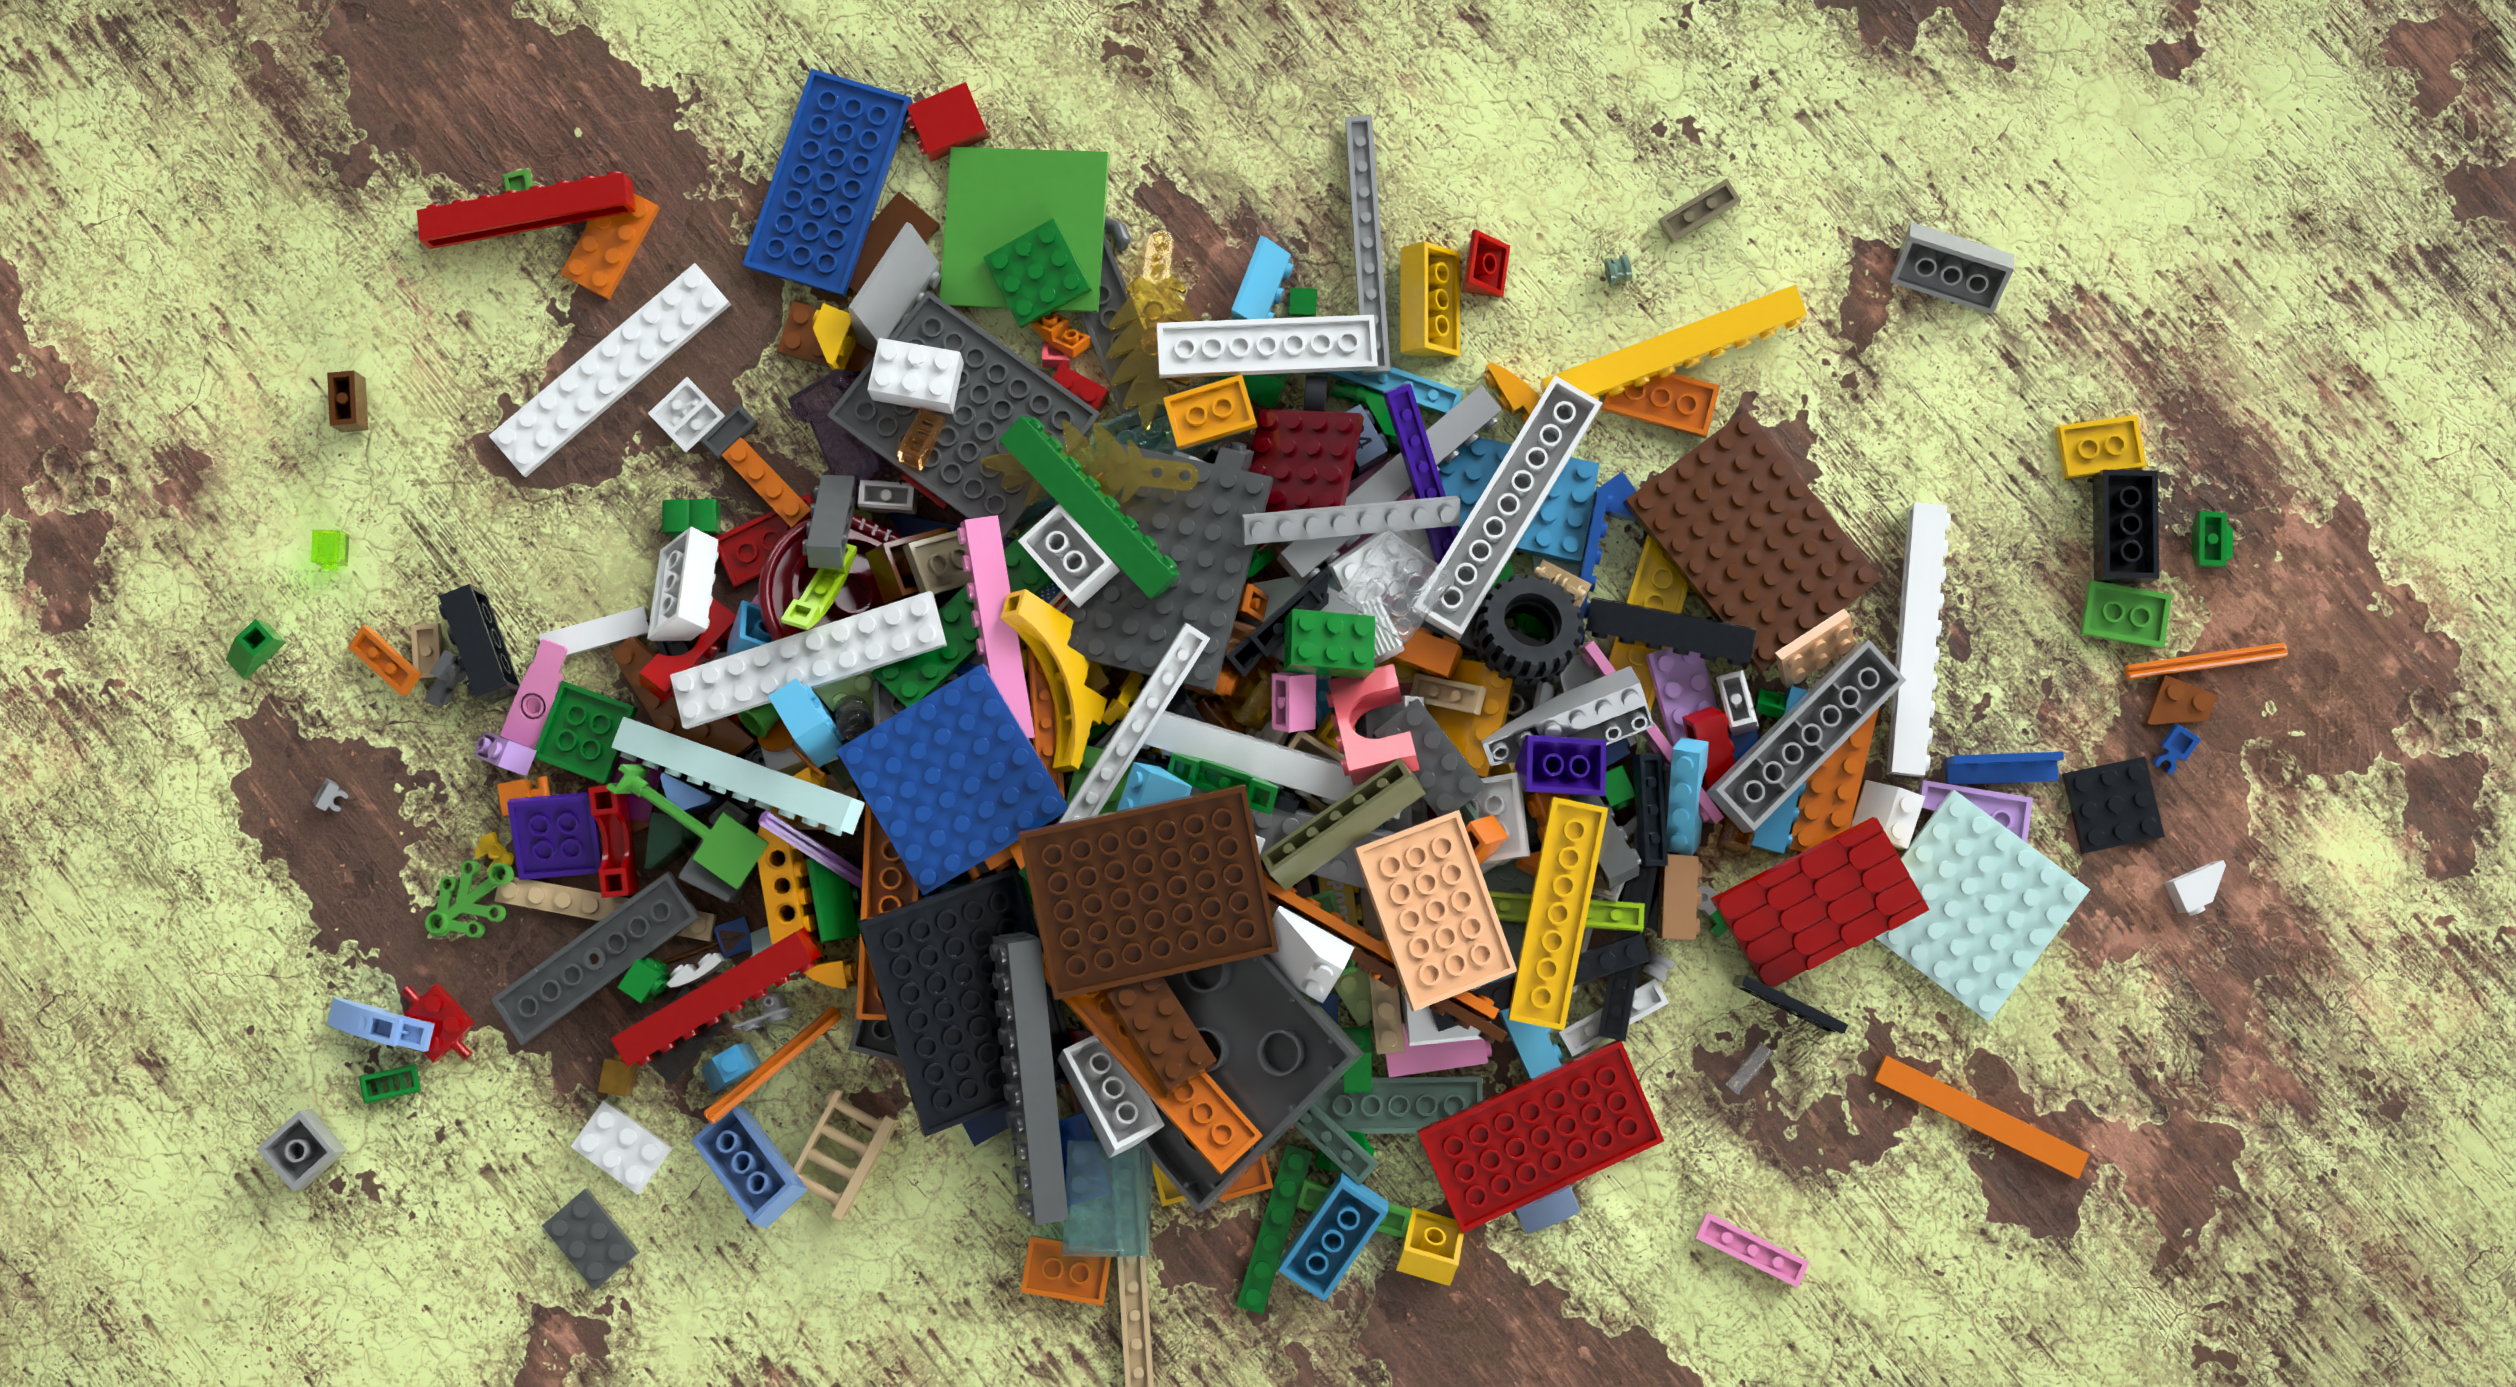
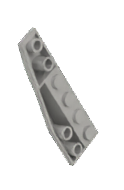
M1629 666L1552 698L1506 724L1481 741L1490 766L1516 762L1526 735L1606 740V745L1652 728L1654 723L1641 683L1632 667Z

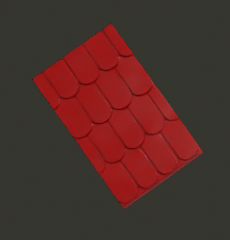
M1875 817L1710 898L1758 980L1770 987L1778 986L1806 970L1809 971L1888 930L1892 931L1930 910L1879 820Z

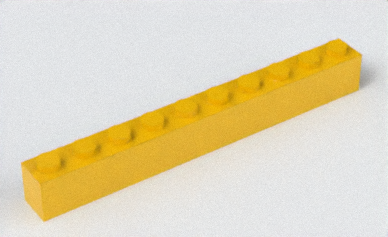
M1792 285L1543 378L1540 382V387L1544 394L1553 377L1557 376L1599 401V396L1605 395L1608 392L1610 396L1624 392V387L1634 384L1635 387L1650 382V377L1659 374L1661 378L1676 372L1675 368L1685 365V368L1695 366L1701 362V358L1710 355L1711 359L1719 357L1726 353L1725 349L1735 346L1736 349L1746 347L1751 344L1750 340L1760 337L1761 340L1770 338L1777 334L1776 330L1785 327L1787 331L1802 325L1801 321L1806 317L1807 312L1796 285Z

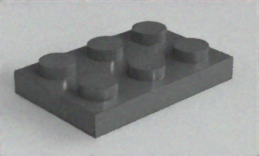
M588 1188L579 1193L542 1225L544 1230L593 1290L598 1289L640 1253Z

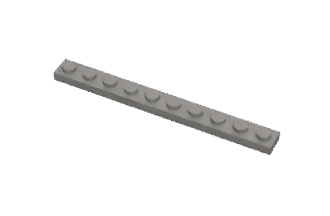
M1372 115L1345 117L1358 314L1374 315L1378 363L1377 370L1362 371L1363 375L1390 374Z

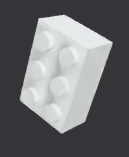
M879 338L867 390L874 401L953 414L964 364L961 353L959 351Z
M1060 504L1018 540L1078 608L1120 571Z

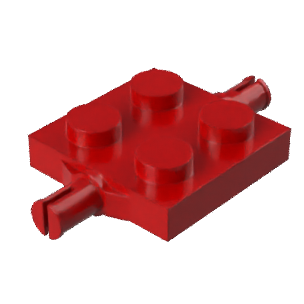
M435 984L422 996H419L410 985L400 992L411 1003L408 1011L403 1016L435 1023L429 1050L423 1052L432 1063L437 1062L451 1050H454L463 1061L473 1054L462 1041L466 1033L476 1023L440 984Z

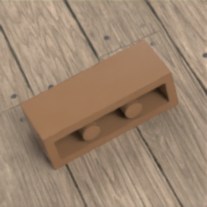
M1668 854V866H1659L1658 939L1696 940V935L1700 933V919L1696 918L1697 907L1701 905V891L1697 890L1698 879L1702 877V863L1698 862L1699 856Z

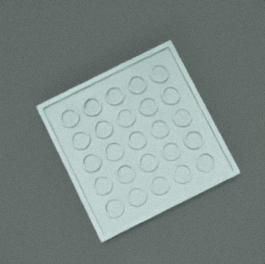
M1952 789L1900 857L1930 910L1875 938L1986 1021L1990 1022L2090 889Z

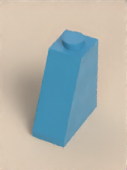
M741 1043L711 1058L701 1069V1072L713 1094H716L746 1077L762 1063L751 1043Z

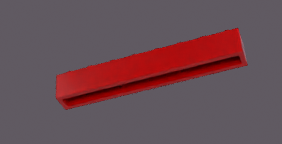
M611 171L605 176H584L577 181H557L555 185L545 187L534 185L529 187L528 190H507L501 195H481L474 200L459 199L452 201V204L446 205L431 204L424 209L417 210L419 240L428 248L434 249L636 212L633 182L624 172Z
M803 927L610 1039L627 1067L634 1063H637L640 1067L654 1059L652 1056L653 1052L660 1050L663 1054L677 1046L674 1040L682 1036L684 1040H687L699 1033L697 1027L705 1023L707 1027H710L722 1020L721 1013L729 1010L730 1014H733L745 1007L746 1005L743 1001L747 998L752 997L755 1001L769 993L767 990L768 986L775 983L778 988L792 980L789 974L798 970L801 975L815 967L813 961L821 957L807 930Z

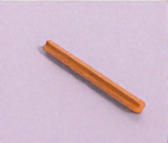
M2276 643L2129 664L2124 667L2125 678L2131 680L2286 657L2288 651L2285 643Z
M834 1006L828 1008L704 1111L706 1119L711 1124L719 1121L842 1018L841 1013Z

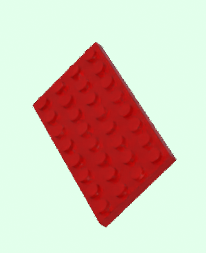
M1615 1040L1417 1130L1462 1234L1664 1142L1624 1045L1620 1040Z

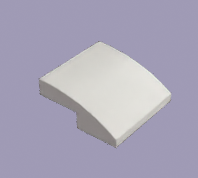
M688 377L648 413L685 452L690 450L725 417Z

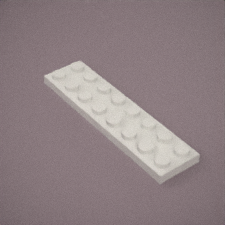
M1374 315L1157 323L1159 378L1377 370L1378 367Z

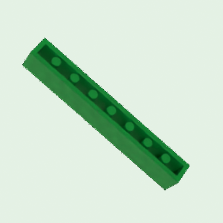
M1020 416L999 441L1150 599H1158L1181 575L1176 570L1177 564L1169 556H1162L1157 550V543L1148 535L1144 537L1139 532L1138 523L1129 515L1125 517L1118 510L1120 508L1118 502L1109 495L1106 497L1099 490L1101 485L1090 475L1087 477L1080 470L1082 465L1074 457H1068L1062 451L1064 447L1053 436L1049 438L1043 431L1044 425L1038 419Z

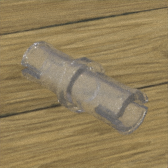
M1759 1042V1045L1745 1061L1742 1059L1739 1063L1741 1066L1725 1085L1739 1096L1753 1077L1757 1078L1760 1075L1758 1071L1774 1052L1762 1042Z

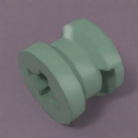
M1626 254L1621 255L1619 259L1611 260L1607 258L1604 260L1605 274L1609 285H1614L1620 280L1625 282L1632 280L1631 264Z

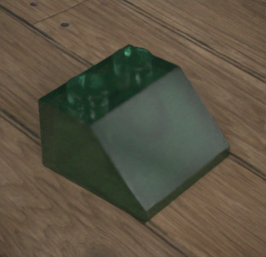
M651 813L644 868L664 871L694 846V840H698L699 836L668 814Z

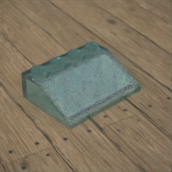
M1068 1140L1065 1189L1068 1219L1064 1220L1062 1256H1149L1153 1159L1147 1153L1142 1142L1109 1158L1100 1140Z

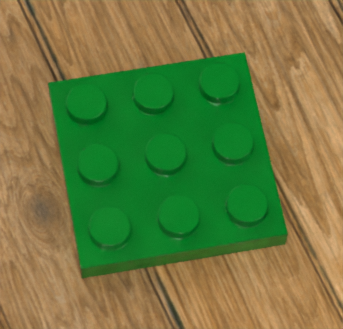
M1054 218L983 257L1021 329L1092 290Z
M561 681L535 747L537 752L534 758L601 783L609 784L622 752L611 748L622 718L626 717L634 720L638 708Z

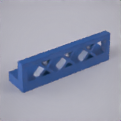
M2062 751L1953 755L1944 758L1946 784L1975 785L2059 781L2057 762L2064 760V753Z

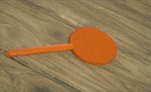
M781 718L772 726L764 738L757 737L763 749L770 752H780L789 748L807 766L811 767L819 777H824V773L793 745L795 740Z

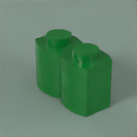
M716 499L662 500V533L669 536L670 540H674L689 527H693L712 537L720 535L721 503Z

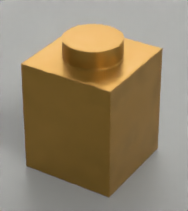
M614 1054V1058H604L598 1092L624 1097L631 1096L638 1064L634 1063L627 1067L620 1054Z

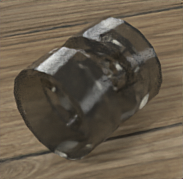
M847 695L837 701L833 715L839 732L844 738L852 741L874 728L872 713L868 703L862 697Z

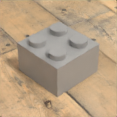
M309 1109L298 1111L261 1144L257 1151L292 1191L305 1189L340 1158L347 1149L316 1113Z

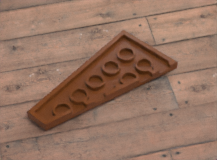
M629 637L610 652L658 729L736 757L742 755L758 742L757 737L753 734L750 735L741 727L742 725L728 716L689 729L683 728L676 698L671 697L664 703L639 684L640 671L657 654L636 637ZM693 783L694 787H701L700 785Z

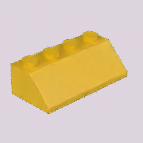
M1426 241L1400 248V353L1415 357H1460V252Z

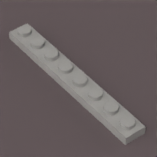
M1458 496L1244 514L1242 515V542L1244 545L1457 526L1460 525V498Z

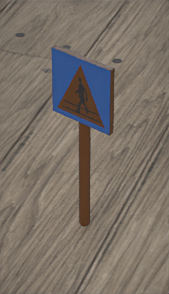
M745 916L713 927L718 939L717 941L664 959L662 962L667 965L719 945L724 958L752 949L751 931Z

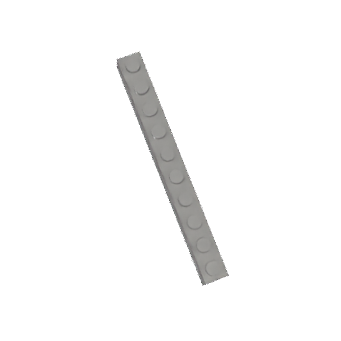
M1481 385L1426 430L1438 472L1440 471L1438 465L1444 460L1448 464L1460 454L1457 449L1463 444L1469 447L1480 437L1477 432L1483 427L1487 431L1499 421L1496 416L1502 408ZM1401 452L1346 498L1345 505L1399 501L1398 499L1404 494L1408 497L1411 496L1414 492ZM1348 535L1295 540L1279 554L1276 560L1297 584L1304 579L1309 582L1320 572L1318 567L1322 563L1326 562L1328 565L1340 555L1338 550L1346 545L1349 548L1361 536Z

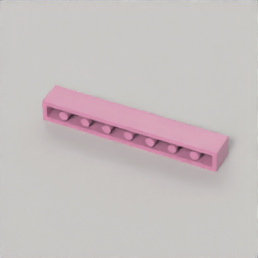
M998 515L967 519L960 523L961 528H957L959 544H964L965 555L962 556V565L964 572L969 574L970 583H967L966 588L968 598L973 600L975 611H971L973 627L978 628L979 639H976L977 653L982 655L986 669L1028 739L1034 738L1018 633L1000 619L1006 596L1011 592Z

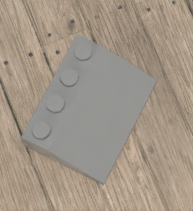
M908 222L905 223L848 307L856 343L876 353L879 338L889 339L924 294L930 291L931 288H935L941 280L942 275L938 260L912 224Z

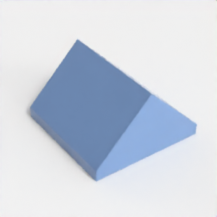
M663 772L660 776L666 798L689 815L721 806L724 801L675 776Z

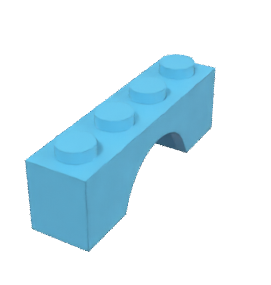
M1681 737L1673 747L1666 831L1668 852L1692 856L1701 844L1703 818H1700L1699 795L1703 776L1707 768L1709 745L1707 741Z

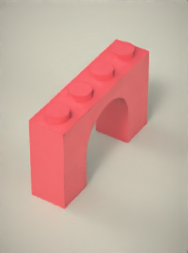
M1394 664L1374 668V671L1366 679L1338 677L1328 680L1331 691L1325 693L1329 708L1334 707L1336 712L1331 714L1334 731L1340 730L1341 736L1336 737L1339 753L1345 752L1346 759L1341 760L1344 775L1351 776L1353 786L1364 783L1398 758H1401L1411 771L1420 770L1410 731L1380 739L1364 738L1354 731L1357 720L1364 713L1375 708L1403 702Z

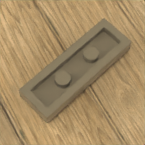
M1725 179L1661 217L1658 223L1673 244L1740 204L1741 199L1729 180Z

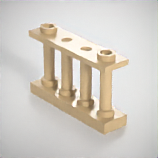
M838 1088L835 1092L830 1091L823 1103V1106L826 1107L823 1115L795 1166L790 1165L808 1189L807 1191L832 1204L831 1207L834 1208L831 1216L840 1221L848 1215L899 1120L890 1114L885 1115L884 1119L881 1117L877 1119L842 1100L846 1091L843 1088ZM835 1110L871 1128L875 1134L871 1143L866 1142L863 1144L830 1126L828 1123ZM823 1134L858 1153V1157L861 1158L858 1167L850 1169L815 1150L814 1148L821 1135ZM808 1159L845 1178L844 1182L848 1183L843 1193L838 1192L837 1194L802 1175L801 1172Z

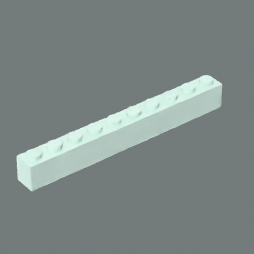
M626 717L622 718L611 747L622 751L620 757L634 762H636L637 757L644 759L642 765L658 770L659 765L666 767L664 773L678 778L681 777L682 773L688 775L686 781L703 786L704 781L711 783L709 789L725 794L726 790L733 791V798L747 803L749 798L755 799V806L771 811L772 806L780 808L778 814L794 819L797 814L803 817L802 823L816 828L819 823L826 825L825 831L841 836L843 831L853 835L865 804L849 796Z

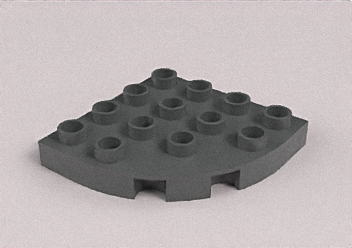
M1267 954L1163 977L1217 1060L1214 1067L1206 1071V1073L1263 1135L1247 1152L1219 1175L1152 1100L1165 1126L1141 1142L1161 1171L1198 1213L1209 1209L1364 1055L1312 997L1298 990Z

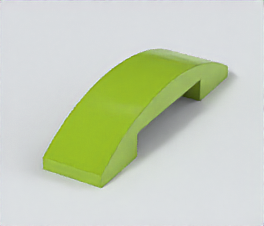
M847 544L842 569L819 568L799 600H792L782 616L781 622L805 630L813 627L826 614L843 587L853 564L857 547Z

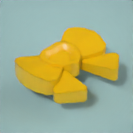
M491 832L481 837L478 846L475 847L476 859L482 858L487 854L490 859H494L487 869V873L495 863L511 865L514 860V855L506 851L499 843L496 832Z

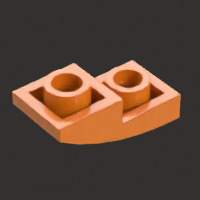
M1054 312L1031 323V328L1057 350L1072 358H1075L1091 346L1090 336L1069 327V319Z

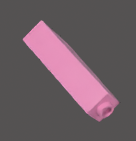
M1402 1023L1405 1052L1384 1054L1387 1076L1396 1077L1488 1063L1487 1057L1492 1056L1490 1042L1484 1039L1409 1046L1405 1026Z

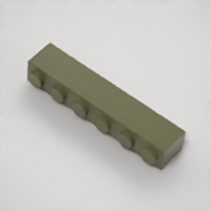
M1398 758L1267 849L1260 856L1269 874L1286 891L1426 793L1414 773L1401 758Z

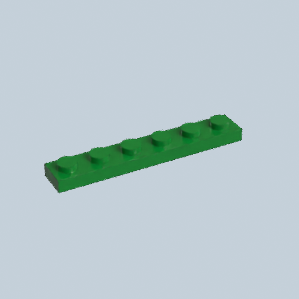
M1286 1144L1273 1185L1274 1188L1268 1201L1236 1304L1238 1307L1263 1315L1313 1151Z

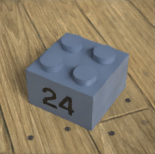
M1360 404L1347 411L1350 413H1361L1364 417L1354 462L1357 477L1386 460L1387 447H1389L1382 432L1377 433L1373 426L1375 420L1368 409L1363 410Z

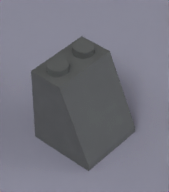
M702 839L678 878L724 901L739 904L758 867V861L740 889L736 890L692 859L703 843Z

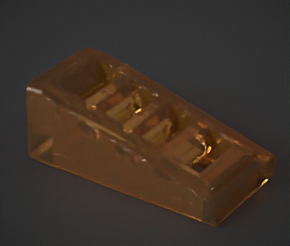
M920 408L896 450L898 461L922 470L943 428L946 417ZM924 420L926 422L934 424V427L932 428L930 426L922 424V421ZM918 430H919V431H921V432H924V433H926V434H929V436L927 437V436L922 435V434L917 433V432H918ZM913 440L923 444V446L913 443Z

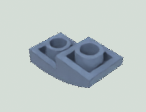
M1569 1185L1515 1210L1525 1234L1572 1217L1580 1212V1207Z

